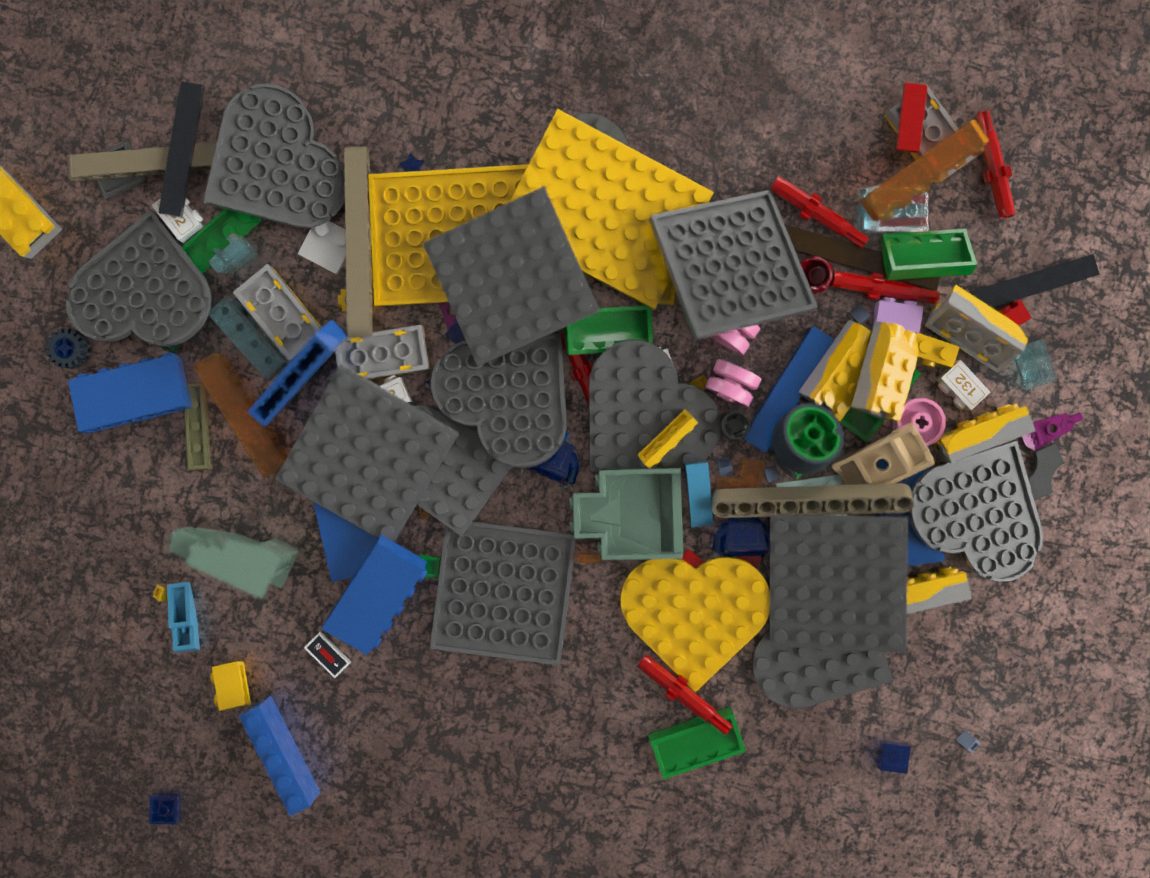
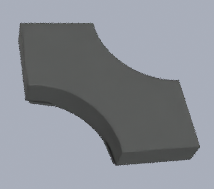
M1056 443L1033 452L1035 463L1031 474L1028 476L1034 501L1053 493V475L1064 464Z

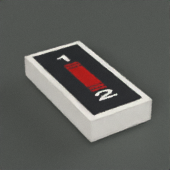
M321 631L304 647L334 678L351 663Z

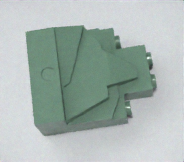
M681 467L600 470L599 475H596L595 479L596 488H600V492L574 493L573 498H570V511H574V520L570 521L571 533H574L575 538H601V541H598L597 549L598 555H602V560L683 558Z
M191 526L173 531L168 540L170 544L168 551L188 559L187 565L261 599L269 583L279 588L283 587L300 548L278 538L261 542L233 532L228 533L226 531L201 527L195 529Z

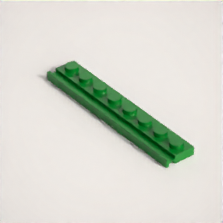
M223 209L186 242L182 248L203 274L240 241L237 239L238 237L243 238L263 219Z

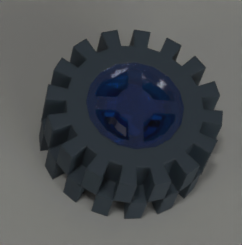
M58 329L57 332L50 334L52 338H47L46 341L49 342V345H45V349H48V352H45V354L50 356L48 360L57 367L74 369L75 367L82 366L81 363L87 361L85 357L90 356V353L87 352V349H91L90 345H87L88 339L84 338V335L76 330Z

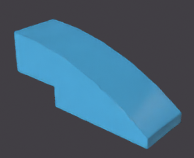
M708 462L685 463L691 527L713 525Z
M190 582L168 584L169 628L172 629L173 651L177 653L200 650L199 630Z

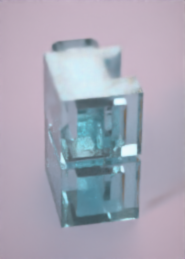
M232 233L227 237L230 244L224 250L219 248L213 249L216 255L208 262L216 272H222L226 275L232 269L241 270L259 254L245 237Z

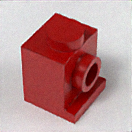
M1020 299L1011 302L1010 305L998 311L1018 326L1032 318Z

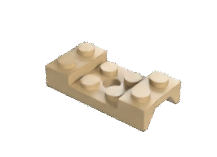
M912 421L892 431V434L854 453L851 451L835 459L832 462V468L839 473L845 485L894 484L934 465V458ZM879 459H885L888 461L889 466L885 469H880L877 467L876 462Z

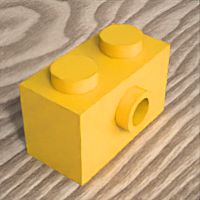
M916 333L918 344L917 360L922 361V365L932 368L934 366L944 369L953 368L959 346Z
M236 661L212 667L210 678L212 685H215L216 694L214 695V702L219 711L251 705L244 662Z

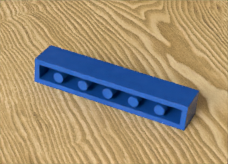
M814 326L808 329L751 421L750 431L742 438L743 441L763 453L773 449L771 439L775 425L786 412L800 405V402H798L801 397L799 390L835 339Z

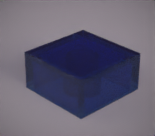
M880 740L877 768L881 771L907 774L911 746L907 743Z
M153 793L150 796L149 824L177 825L181 821V794Z

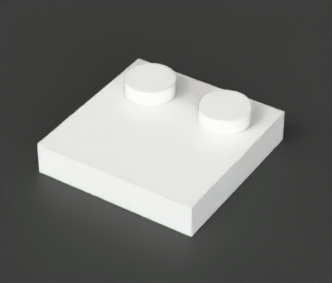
M330 221L311 228L298 254L338 275L346 261L345 229Z

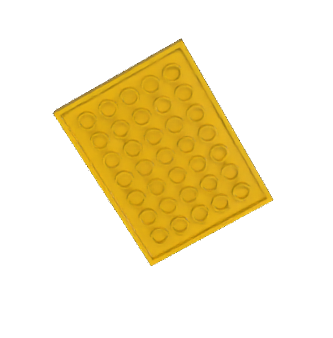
M557 109L510 202L544 186L583 273L654 310L671 277L649 222L650 216L709 203L714 192Z
M529 164L368 174L374 306L449 303L422 243L509 203Z

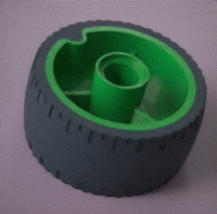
M813 403L800 404L786 412L775 425L771 439L772 448L780 463L790 471L792 470L798 474H813L823 470L837 458L843 447L844 433L838 419L825 407Z

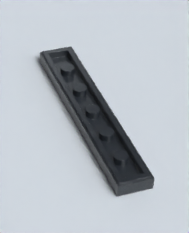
M181 81L158 210L159 214L183 218L205 90L204 85Z
M1094 254L969 291L968 293L992 308L1100 274Z

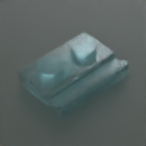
M1045 339L1026 344L1024 351L1014 359L1024 390L1057 381Z

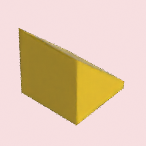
M703 374L689 384L705 390L708 380Z
M157 584L153 598L168 603L167 587Z

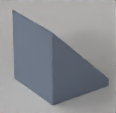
M860 305L849 312L855 323L858 324L871 317Z
M729 456L716 460L721 479L734 476Z
M776 465L762 469L766 482L769 483L779 478Z
M966 730L956 739L971 754L981 744Z

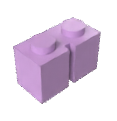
M883 297L882 300L875 302L871 328H873L875 321L900 325L904 327V330L920 333L923 307L917 306V302L904 301L902 304L895 303L893 298Z

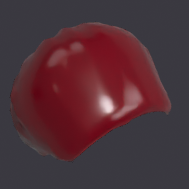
M812 256L800 262L813 294L822 293L831 286L834 272L830 262L820 256Z

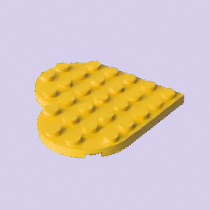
M713 558L704 562L696 569L681 559H647L638 564L627 576L621 592V609L630 628L678 676L681 675L688 680L687 685L696 692L763 628L770 614V590L761 572L749 562L739 558Z

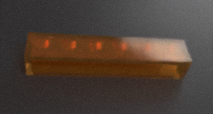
M973 119L860 199L859 202L873 222L880 220L885 222L895 215L893 213L898 207L903 209L911 204L913 196L916 194L921 196L929 191L931 183L934 181L939 183L947 178L949 170L952 168L957 170L965 165L967 157L970 155L975 157L985 150L983 146L989 142V139L977 121Z
M214 352L192 367L263 478H268L280 471L289 453L283 446H279L276 441L278 437L272 428L264 427L248 413L253 406L252 403H254L253 397L241 387L243 382L236 373L233 374L229 366L231 364L224 354L221 355Z

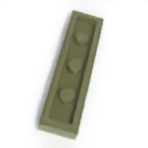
M206 382L187 383L192 404L191 409L184 410L187 470L211 469Z

